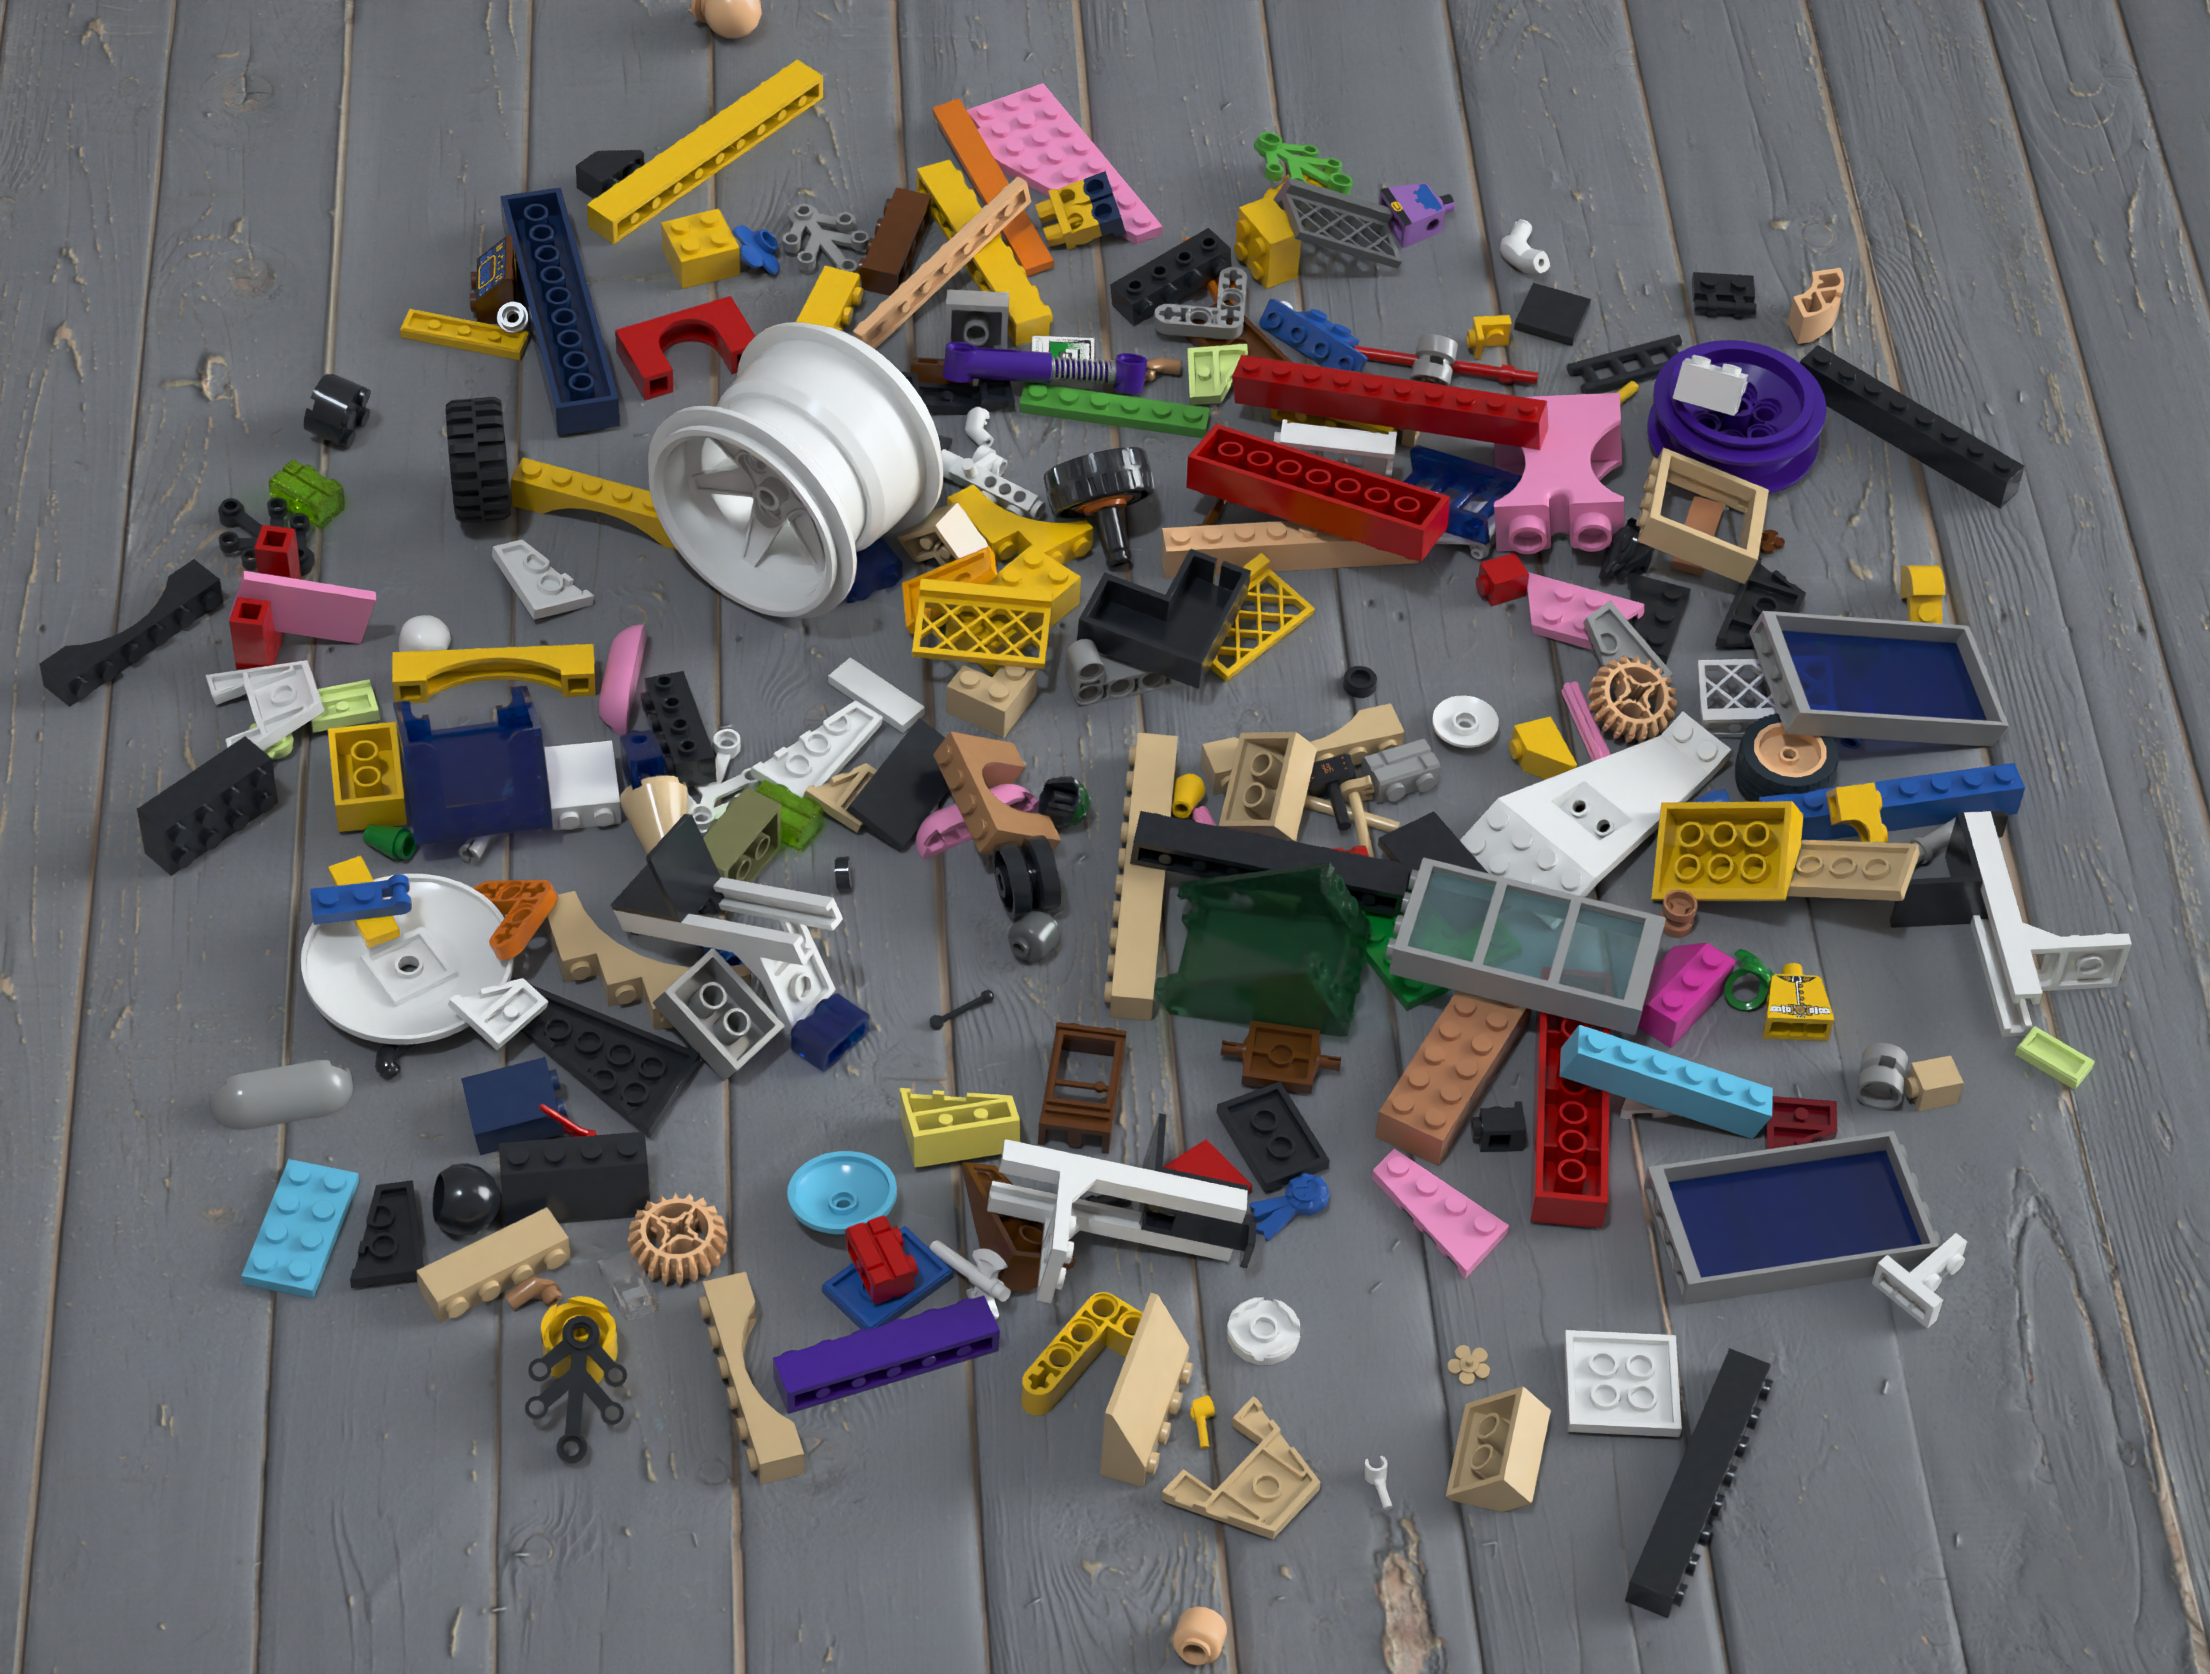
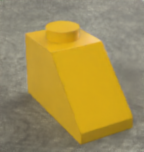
M1551 716L1514 725L1512 740H1509V751L1512 758L1518 760L1524 772L1546 780L1577 768V763Z

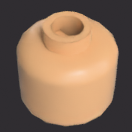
M1207 1607L1188 1608L1181 1614L1173 1635L1174 1650L1189 1664L1204 1665L1212 1663L1219 1657L1227 1635L1224 1619L1216 1611Z

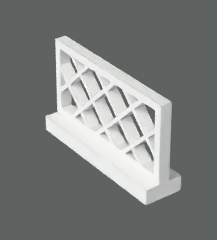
M1792 658L1800 682L1809 688L1805 692L1806 699L1808 700L1816 693L1826 701V707H1812L1809 705L1810 709L1836 711L1833 699L1831 666L1828 658ZM1759 659L1698 660L1700 725L1716 738L1743 737L1747 728L1755 721L1764 716L1778 713L1776 705L1773 703L1772 694L1766 698L1755 689L1764 680L1767 682ZM1808 669H1823L1824 676L1815 683L1805 676L1804 673ZM1743 670H1752L1759 676L1748 684L1738 674ZM1705 671H1720L1726 677L1715 685L1706 678ZM1730 681H1733L1743 689L1734 699L1722 690ZM1749 694L1761 704L1756 708H1745L1740 702ZM1717 695L1727 705L1721 709H1708L1707 702Z

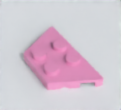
M1528 572V604L1533 634L1594 650L1583 624L1586 617L1609 601L1616 606L1627 621L1634 616L1639 619L1644 614L1643 603Z

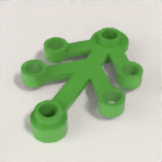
M1263 132L1255 140L1254 149L1266 160L1267 165L1264 172L1266 179L1270 181L1281 180L1284 168L1278 163L1279 158L1287 164L1290 178L1307 183L1303 178V172L1327 186L1329 190L1346 195L1350 194L1353 179L1346 174L1340 173L1342 162L1335 158H1317L1319 152L1317 147L1309 144L1295 145L1282 143V138L1272 132Z

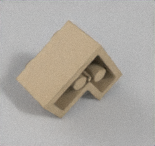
M958 503L932 510L921 523L905 529L897 537L915 563L935 557L941 566L989 546L984 536L978 532L968 518V514Z
M963 665L947 685L946 713L1005 738L1037 695L1038 669L1002 665L996 674L990 677Z

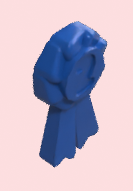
M1303 1173L1301 1176L1289 1181L1285 1196L1250 1203V1211L1253 1213L1254 1221L1256 1223L1261 1222L1256 1226V1233L1264 1235L1265 1240L1270 1241L1296 1214L1310 1216L1323 1210L1328 1204L1330 1191L1322 1177Z

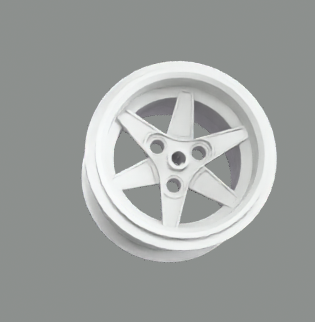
M791 322L777 324L763 330L754 337L742 353L738 365L737 379L721 396L717 406L688 407L669 416L654 433L648 453L649 488L652 502L666 534L678 552L704 580L728 598L754 611L778 617L812 618L835 609L846 598L854 583L857 568L856 552L864 550L885 533L904 531L921 523L936 506L943 486V463L939 437L928 409L910 382L882 354L858 338L834 328L809 323Z

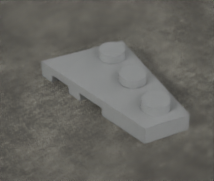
M1611 601L1597 609L1584 620L1583 624L1602 667H1606L1608 662L1613 659L1618 662L1625 655L1630 662L1634 657L1639 656L1641 664L1651 660L1652 669L1656 670L1662 667V673L1660 674L1662 678L1673 676V673ZM1610 684L1612 691L1614 693L1616 689L1614 688L1613 684Z

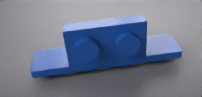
M1275 298L1268 301L1259 322L1262 328L1324 367L1362 372L1367 356L1354 349V346H1358L1360 340L1351 335L1350 329L1328 321L1327 315L1319 310L1311 309L1310 311L1296 312Z

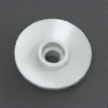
M1462 695L1450 697L1442 701L1434 710L1432 724L1437 735L1445 742L1457 747L1474 748L1485 745L1495 737L1498 731L1499 719L1495 710L1487 702L1476 697Z

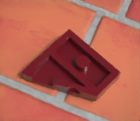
M1772 1096V1117L1764 1125L1765 1150L1835 1139L1838 1132L1837 1101Z

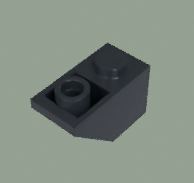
M641 150L594 152L575 165L577 189L593 199L600 196L614 184L619 183L632 174L637 168L645 165L644 152Z

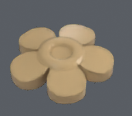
M1461 1345L1455 1350V1357L1457 1359H1451L1448 1362L1449 1373L1459 1375V1382L1465 1386L1473 1385L1475 1376L1480 1380H1484L1490 1374L1489 1366L1484 1364L1488 1359V1354L1483 1348L1474 1349L1471 1355L1470 1348L1466 1345Z

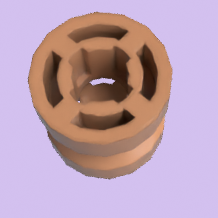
M1674 890L1664 897L1660 916L1666 917L1663 929L1666 935L1680 938L1690 934L1697 911V900L1691 893L1684 890Z

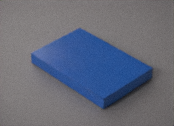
M906 1226L900 1228L904 1241L902 1249L905 1255L912 1254L918 1268V1275L914 1276V1290L911 1293L899 1297L893 1296L891 1300L879 1304L873 1303L853 1263L822 1284V1293L860 1329L869 1330L898 1319L953 1278V1270Z

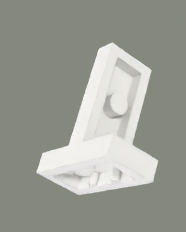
M1955 1233L1910 1273L1887 1255L1878 1262L1872 1284L1923 1326L1929 1328L1937 1321L1943 1299L1935 1294L1934 1291L1938 1288L1946 1274H1955L1965 1261L1963 1253L1967 1241Z

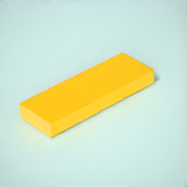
M361 855L328 867L329 875L335 886L374 882ZM393 916L353 920L367 948L400 937V929Z

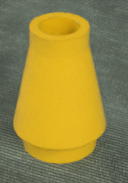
M1189 773L1175 780L1171 811L1176 817L1187 818L1191 811L1205 797L1206 788L1199 776Z

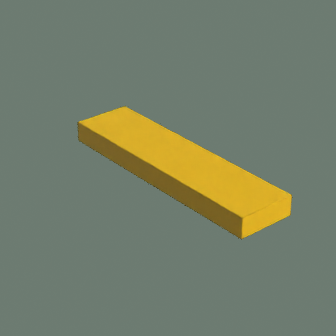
M409 309L400 328L401 338L519 361L529 342L528 331L508 333L497 325Z

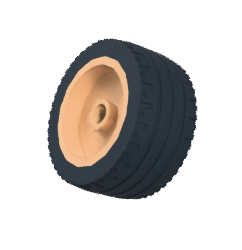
M1778 713L1764 716L1747 728L1740 742L1735 763L1737 787L1742 796L1749 802H1758L1759 797L1803 794L1818 789L1832 788L1839 765L1837 743L1833 737L1786 734Z

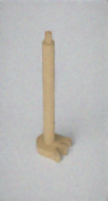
M1370 775L1362 778L1345 781L1340 785L1344 802L1350 803L1359 845H1365L1369 857H1374L1362 801L1374 799L1372 794L1375 792Z

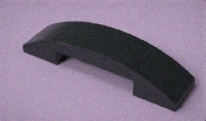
M901 372L914 387L929 413L967 415L975 407H981L988 412H993L1012 406L1013 403L1010 381L979 379L977 386L926 383L918 381V373Z

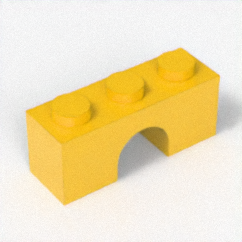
M1875 782L1836 787L1826 792L1831 825L1847 824L1852 826L1858 832L1860 842L1887 843V828L1881 823L1880 817L1882 797L1880 792L1876 791Z

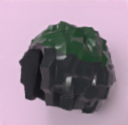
M1072 776L1048 779L1039 796L1038 813L1050 816L1055 828L1077 825L1085 819L1092 799L1089 797L1084 785Z

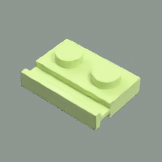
M370 679L318 689L325 712L310 722L314 733L327 731L328 728L346 727L380 720L379 709Z

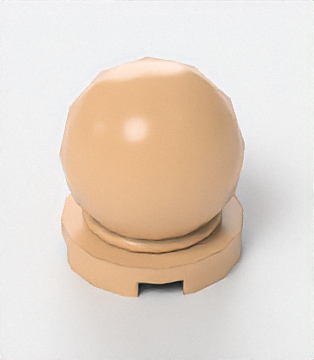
M690 0L691 9H688V12L702 23H707L717 35L726 39H738L748 36L757 27L762 14L760 0Z

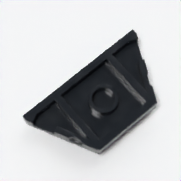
M1758 556V561L1746 583H1740L1717 636L1715 646H1754L1749 632L1762 611L1800 613L1806 592L1797 585L1788 582L1786 577L1779 571L1770 572L1761 565L1762 558Z

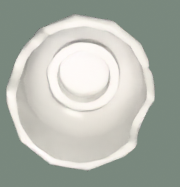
M421 615L413 617L401 629L398 640L399 652L447 650L451 642L449 629L439 618L434 616Z

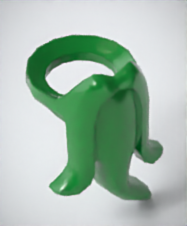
M1738 949L1734 955L1741 960L1742 965L1727 978L1724 993L1727 1001L1733 1007L1739 1010H1751L1757 1008L1764 1001L1770 987L1771 977L1775 974L1770 968L1767 969L1760 958L1744 949ZM1747 973H1751L1761 980L1757 996L1748 1002L1737 1000L1732 993L1734 981Z

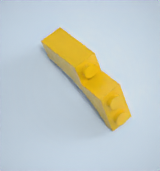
M974 484L947 497V506L958 503L968 514L970 521L978 532L984 536L986 543L994 552L996 563L1007 560L1016 553L1020 555L1031 545L1062 565L1077 557H1082L1092 550L1093 527L1086 520L1051 523L1028 519L996 505L980 492Z

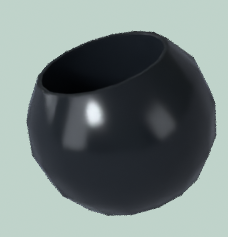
M469 1163L454 1164L441 1171L436 1178L433 1192L432 1210L434 1222L446 1232L458 1236L475 1235L487 1228L497 1216L500 1207V1191L494 1178L481 1167Z

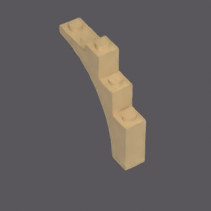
M575 891L558 894L556 904L543 922L563 982L584 980L598 975L608 1006L628 1004L632 1001L643 999L653 1030L673 1028L674 1026L652 1002L691 967L665 964L641 956L618 944L599 929L585 912ZM745 964L731 966L752 989L750 969Z

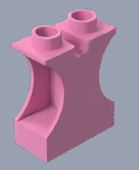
M1620 393L1526 397L1547 401L1548 430L1541 450L1494 443L1495 469L1509 476L1518 484L1510 493L1494 502L1497 552L1516 551L1521 554H1534L1541 550L1549 549L1551 547V537L1556 533L1568 534L1571 547L1580 548L1584 551L1595 552L1610 547L1612 534L1625 527L1624 497L1612 492L1600 481L1610 471L1622 465Z

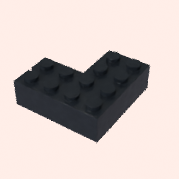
M1190 549L1166 595L1104 572L1079 618L1077 641L1081 639L1092 640L1097 651L1199 689L1248 596L1251 570L1223 561L1219 586H1217L1214 582L1218 558Z

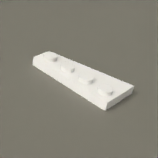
M855 700L824 720L821 727L813 732L807 731L799 736V741L790 747H782L773 754V758L765 763L759 762L751 769V776L807 809L811 803L803 798L806 789L812 785L816 788L830 781L831 777L836 776L882 725L883 717Z

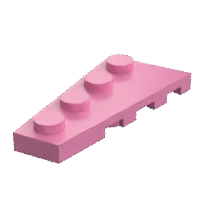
M1395 1148L1372 1171L1371 1179L1400 1210L1405 1209L1414 1219L1413 1224L1422 1233L1425 1231L1436 1242V1248L1445 1258L1448 1256L1457 1265V1271L1465 1279L1508 1234V1224Z

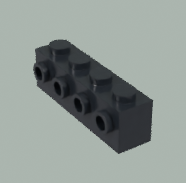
M1207 228L1110 284L1112 306L1133 326H1136L1142 321L1151 318L1158 306L1175 304L1178 300L1218 278L1223 269L1232 267L1231 248L1211 229Z
M684 671L644 678L645 692L640 693L641 704L644 713L650 712L648 714V722L651 733L658 734L656 736V745L659 755H665L663 762L666 776L678 777L679 783L682 784L684 781L687 787L717 782L715 755Z

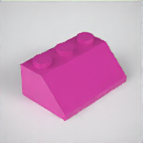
M1709 943L1674 946L1653 968L1638 1028L1672 1048L1724 993L1727 978L1733 973L1736 960Z

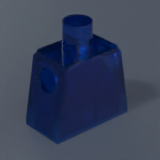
M632 730L620 737L622 769L627 787L632 785V790L642 786L641 780L643 779L641 773L648 774L650 777L665 776L664 755L652 730Z

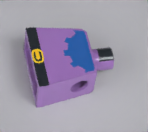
M1426 183L1380 189L1379 205L1390 208L1393 216L1389 220L1388 226L1402 248L1440 233L1443 230L1445 214L1453 212L1455 209L1454 200L1450 194L1437 197Z

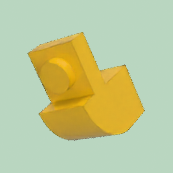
M1905 565L1900 567L1901 599H1907V621L1942 624V596L1945 595V584L1940 566Z

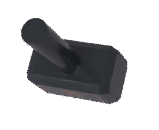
M1345 753L1314 762L1308 786L1310 796L1320 798L1329 795L1338 829L1342 831L1348 830L1351 827V822L1340 785L1345 781L1357 778L1351 756Z

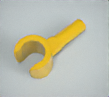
M1208 1395L1194 1399L1190 1409V1416L1196 1422V1427L1198 1428L1200 1449L1202 1450L1209 1449L1205 1419L1215 1415L1213 1402Z

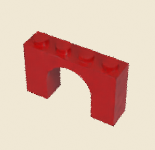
M731 296L615 330L616 353L644 401L674 392L673 369L663 354L671 346L690 341L707 344L720 354L733 375L738 372V365L746 346L756 337Z
M262 525L254 548L258 573L302 580L295 529ZM237 597L229 620L236 670L275 665L285 633L275 631L271 601Z

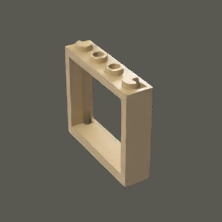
M1663 447L1658 459L1652 457L1646 475L1649 476L1643 487L1642 492L1645 494L1639 506V509L1642 511L1636 522V525L1640 527L1638 542L1745 584L1758 561L1769 490ZM1666 481L1744 512L1739 545L1735 546L1661 516L1660 512Z

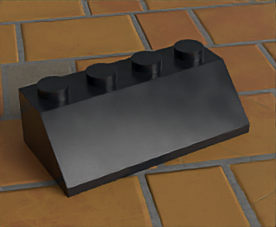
M645 1131L499 1143L505 1227L546 1207L559 1224L633 1218L637 1214V1210L645 1211L647 1201L650 1202Z

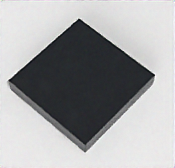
M1533 282L1515 320L1514 329L1573 346L1590 308L1591 299Z

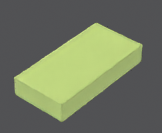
M2036 1026L2032 1028L2018 1045L2015 1055L2074 1090L2092 1070L2095 1062Z

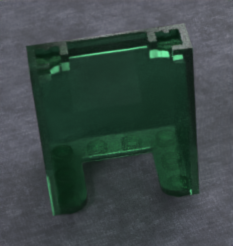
M1331 862L1180 882L1177 896L1180 900L1187 899L1192 907L1189 913L1182 914L1181 921L1188 929L1178 973L1168 974L1166 977H1158L1154 989L1155 994L1170 1015L1250 1025L1252 1020L1317 1029L1323 1035L1348 1036L1350 1023L1354 1020L1355 1016L1354 1004L1356 995L1360 992V975L1362 966L1366 963V947L1368 939L1372 935V926L1370 920L1365 918L1358 907L1356 898L1352 897L1346 888L1342 876L1338 875Z

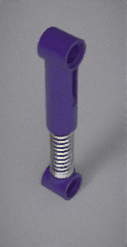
M950 342L946 344L943 377L953 382H970L973 379L1044 384H1049L1050 380L1054 381L1055 378H1058V381L1063 378L1064 382L1066 379H1069V382L1072 379L1075 382L1077 379L1080 382L1085 380L1086 383L1088 380L1091 383L1095 380L1097 384L1099 381L1102 384L1104 382L1108 385L1112 384L1113 388L1119 392L1137 394L1143 392L1147 359L1141 355L1131 353L1119 354L1115 360H1106L1105 362L1102 359L1100 361L1095 359L1093 362L1091 358L1088 361L1086 358L1082 361L1081 358L1076 360L1075 357L1072 360L1070 357L1067 359L1062 357L1060 359L1058 356L1054 359L1051 352L978 348L965 342Z

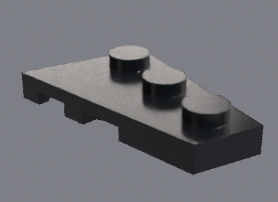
M1629 573L1627 586L1630 600L1644 604L1643 616L1639 619L1635 616L1632 617V626L1666 665L1689 600L1691 589Z
M413 1180L376 1185L366 1220V1230L358 1249L356 1266L352 1270L350 1277L351 1288L417 1279L416 1271L424 1267Z

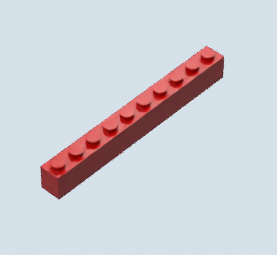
M1247 355L1240 356L1232 375L1236 404L1541 450L1548 430L1546 400Z

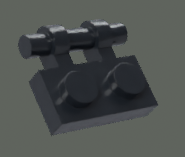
M1693 272L1692 296L1694 312H1705L1706 316H1716V313L1733 314V317L1743 318L1744 315H1756L1757 305L1754 303V276Z

